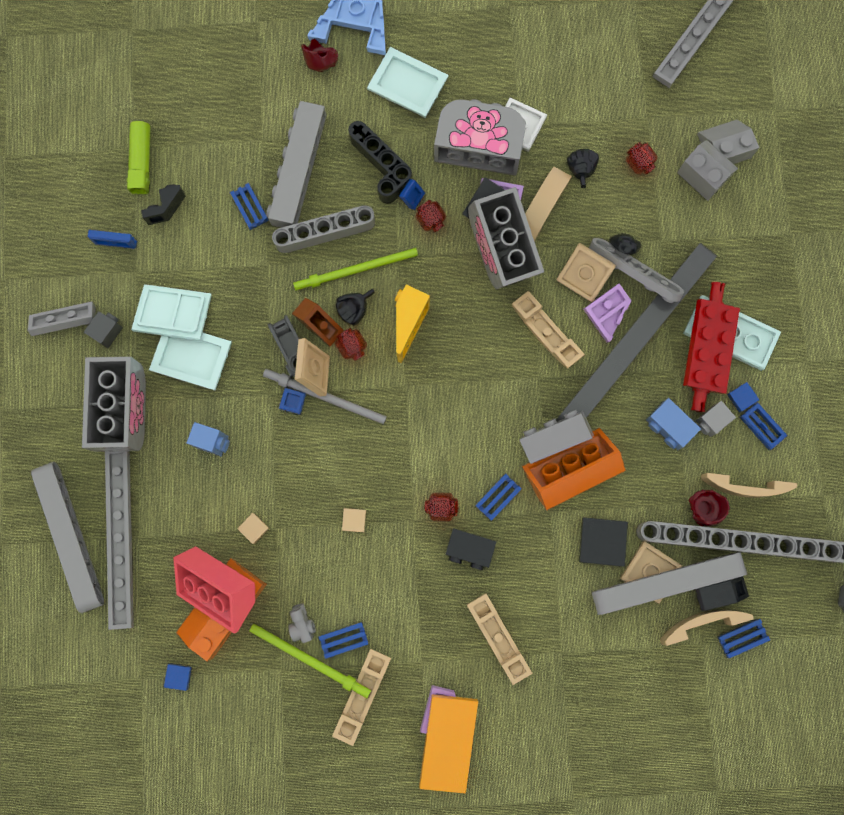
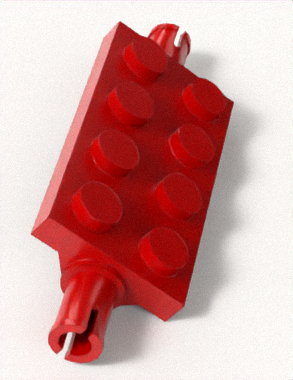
M711 282L709 300L698 299L696 303L683 386L691 387L694 392L691 411L705 413L707 394H710V392L726 394L740 308L725 305L722 302L726 284H721V282Z

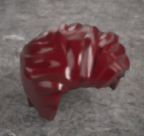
M315 38L311 40L308 47L305 44L301 45L304 60L309 69L323 72L336 65L338 61L336 49L332 47L324 48Z
M702 489L689 498L693 518L700 526H715L722 522L729 513L730 506L727 498L713 490Z

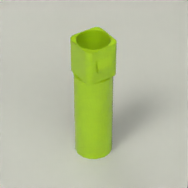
M133 121L130 123L127 189L131 194H149L151 126L143 121Z

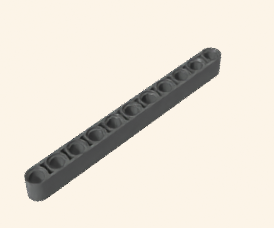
M699 243L670 279L684 290L680 301L669 303L658 294L556 419L557 421L564 419V414L573 410H577V413L583 411L586 418L715 260L717 257L715 253L702 243Z

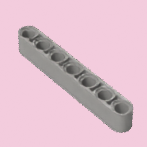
M51 462L33 469L31 475L76 609L82 614L104 605V597L59 466L56 462Z
M736 552L596 590L591 593L597 614L602 615L747 575L741 552Z

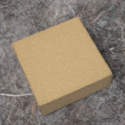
M344 508L342 531L364 533L366 510Z
M252 513L237 529L252 544H255L268 531L269 527L255 513Z

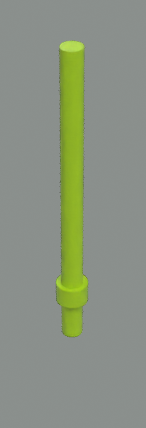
M412 248L325 274H313L307 279L293 282L295 291L311 286L315 288L321 286V283L416 257L418 252L416 248Z
M256 624L251 626L249 632L343 685L342 688L349 692L353 690L365 698L369 697L372 690L356 682V678L350 675L345 676Z

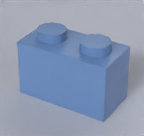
M669 398L663 401L646 419L649 422L648 426L655 433H660L665 438V443L672 449L676 448L679 450L683 448L701 430Z
M194 422L187 444L222 457L223 452L226 453L230 441L228 440L229 436L220 430Z

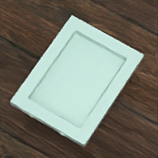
M390 47L376 73L373 75L367 90L426 118L447 81L448 75Z
M144 284L131 330L133 332L200 341L212 295L211 293Z
M202 333L200 341L161 335L149 370L215 391L232 342Z

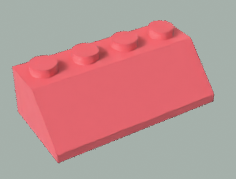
M196 546L173 557L176 594L232 633H237L255 603V583Z

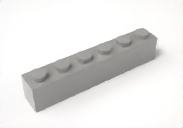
M300 101L298 108L294 109V125L288 131V147L285 146L283 149V165L278 168L277 178L279 180L277 185L273 187L272 205L268 206L266 213L272 226L282 228L297 224L299 221L327 116L325 106Z

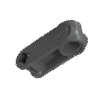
M285 315L284 319L267 325L288 364L285 367L290 377H295L299 337L288 316Z

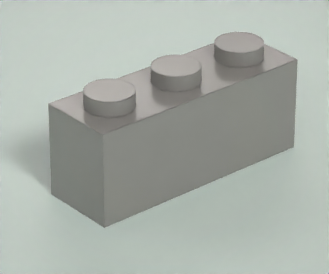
M573 410L564 414L565 418L557 421L554 418L543 423L544 427L536 430L533 427L524 431V436L519 440L530 464L592 439L594 434L584 412L577 413V410Z

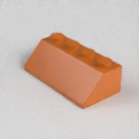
M600 428L592 431L594 436L590 440L532 464L528 463L522 466L533 490L546 510L626 471L621 452Z
M230 558L226 565L255 583L256 600L267 584ZM194 608L176 633L188 648L204 660L209 661L215 657L232 632L197 608Z

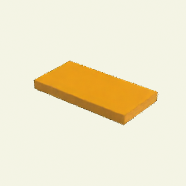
M431 695L419 783L420 789L466 793L478 707L477 699Z

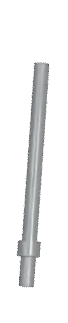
M265 369L263 377L278 382V385L282 387H291L383 425L387 416L329 393L326 396L320 397L285 373L279 374L269 369Z

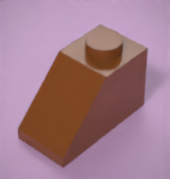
M307 298L292 313L298 321L328 346H331L344 331L317 303Z

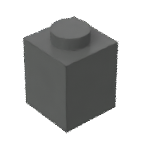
M98 311L84 333L106 348H109L123 327L117 323L119 319L109 312L104 315Z

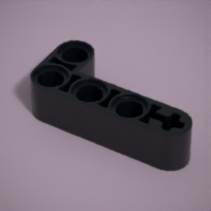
M354 121L348 129L350 141L384 175L377 186L379 199L386 204L392 203L399 197L408 181L412 179L411 168L365 123ZM371 146L378 147V149L374 151L369 150ZM386 160H391L392 164L385 165L383 164V162ZM400 174L407 175V178L399 179L398 176ZM385 188L392 189V192L388 194L383 193L382 191Z

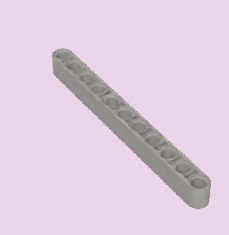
M655 521L643 522L636 529L637 537L641 541L844 564V542ZM647 525L653 529V535L650 538L644 534V528ZM669 528H672L675 532L673 540L667 537L666 532ZM692 530L696 532L698 537L694 543L689 539V533ZM714 533L718 534L720 538L717 545L712 542V535ZM737 535L742 539L740 547H737L734 543ZM759 538H761L764 541V547L762 550L759 549L757 546V541ZM782 540L786 543L787 546L785 552L781 551L780 549V543ZM804 543H806L809 547V551L807 554H805L802 549ZM827 546H829L831 549V555L829 557L825 553V549Z

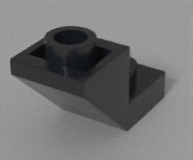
M171 184L163 189H159L162 205H151L147 209L141 210L142 217L148 225L171 219L186 197L180 185Z
M743 576L695 589L701 611L738 603L749 597Z

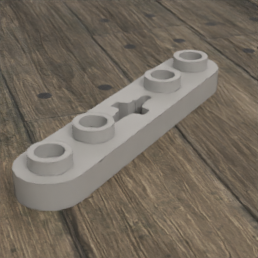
M601 238L592 239L589 249L616 265L615 269H619L639 281L647 290L658 293L669 303L680 301L684 290L679 285L632 256L618 251L608 241Z

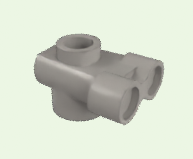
M304 603L295 605L289 612L294 622L289 624L291 639L294 642L301 640L302 643L311 641L314 637L313 633L316 632L315 624L312 619L308 620Z

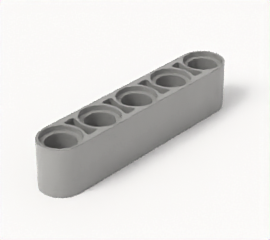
M364 205L275 230L272 240L279 252L289 253L362 233L374 227V211L371 207ZM364 215L371 217L368 221L360 220ZM343 221L350 222L346 227L340 226V223ZM324 226L329 227V230L325 233L319 231ZM302 232L309 233L306 238H299ZM281 238H288L286 243H278Z

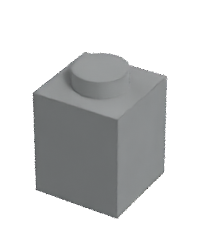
M719 401L696 419V422L701 428L700 431L711 437L726 427L736 416L722 401Z

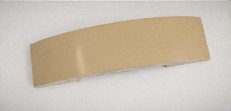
M556 167L552 168L525 213L534 242L572 178L571 175Z
M529 291L512 303L513 308L529 330L567 369L585 356L571 338L568 339L542 310V305Z
M713 473L701 475V480L711 487L730 495L746 498L769 497L797 488V483L783 481L767 482V489L729 484L730 475Z
M485 593L468 603V609L512 685L533 674L488 595Z
M732 610L705 611L685 618L675 624L662 636L660 642L662 645L668 646L688 640L686 630L724 619L725 625L734 626L754 618L752 614Z
M370 649L356 682L372 691L369 697L365 698L352 690L332 737L351 746L354 745L389 665L390 657Z

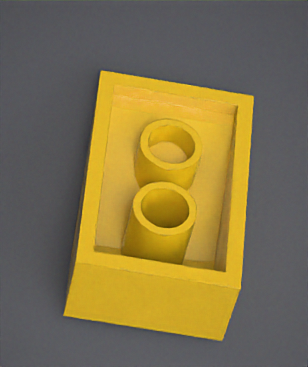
M407 284L403 290L400 289L395 297L397 302L395 305L397 360L400 363L403 362L430 308V295Z

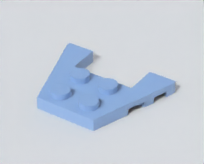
M331 0L324 15L318 18L315 28L308 33L310 41L315 38L320 43L327 44L332 25L368 31L371 33L366 47L367 52L386 55L383 0Z

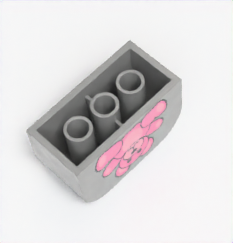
M475 99L470 101H452L442 109L439 117L434 143V162L516 176L525 133L524 119L516 110L504 107L498 103L486 104Z
M514 187L473 201L468 208L469 220L486 272L493 287L499 289L544 273L517 188Z
M85 357L82 448L93 452L141 450L145 435L146 380L143 366L134 358Z

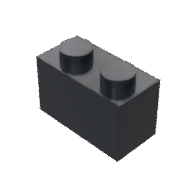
M453 528L445 555L449 556V561L459 564L462 563V560L471 562L470 567L483 571L484 567L489 568L497 541Z

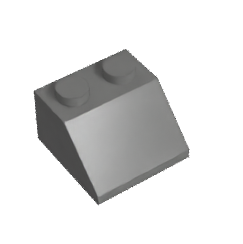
M739 120L697 133L701 143L706 140L709 141L733 164L751 159L760 148L752 129Z
M706 140L695 148L677 173L709 201L738 168Z

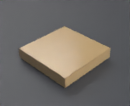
M579 243L556 280L590 302H593L616 265Z
M306 338L298 339L295 380L318 396H326L330 356Z
M643 541L620 579L624 582H629L681 568L682 565ZM663 598L654 601L660 604Z

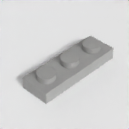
M87 302L29 315L28 332L31 336L90 324L95 317L96 307L93 302Z

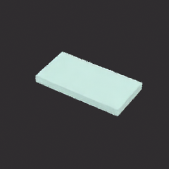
M701 295L699 298L709 300V298L704 295ZM695 309L683 332L684 335L690 338L692 334ZM739 312L732 357L763 371L781 331Z

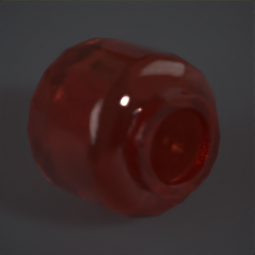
M638 142L626 152L628 154L626 162L635 174H641L642 172L648 174L656 167L654 163L657 161L658 156L648 143L642 144Z
M428 200L417 208L418 212L415 217L424 231L433 230L435 233L445 226L443 222L446 220L447 215L437 201L431 202V200Z
M350 327L336 336L338 340H336L335 346L344 359L353 358L356 361L365 355L363 350L367 348V342L358 329L352 330Z
M449 492L432 493L429 500L425 501V513L429 514L432 521L449 522L458 514V500Z

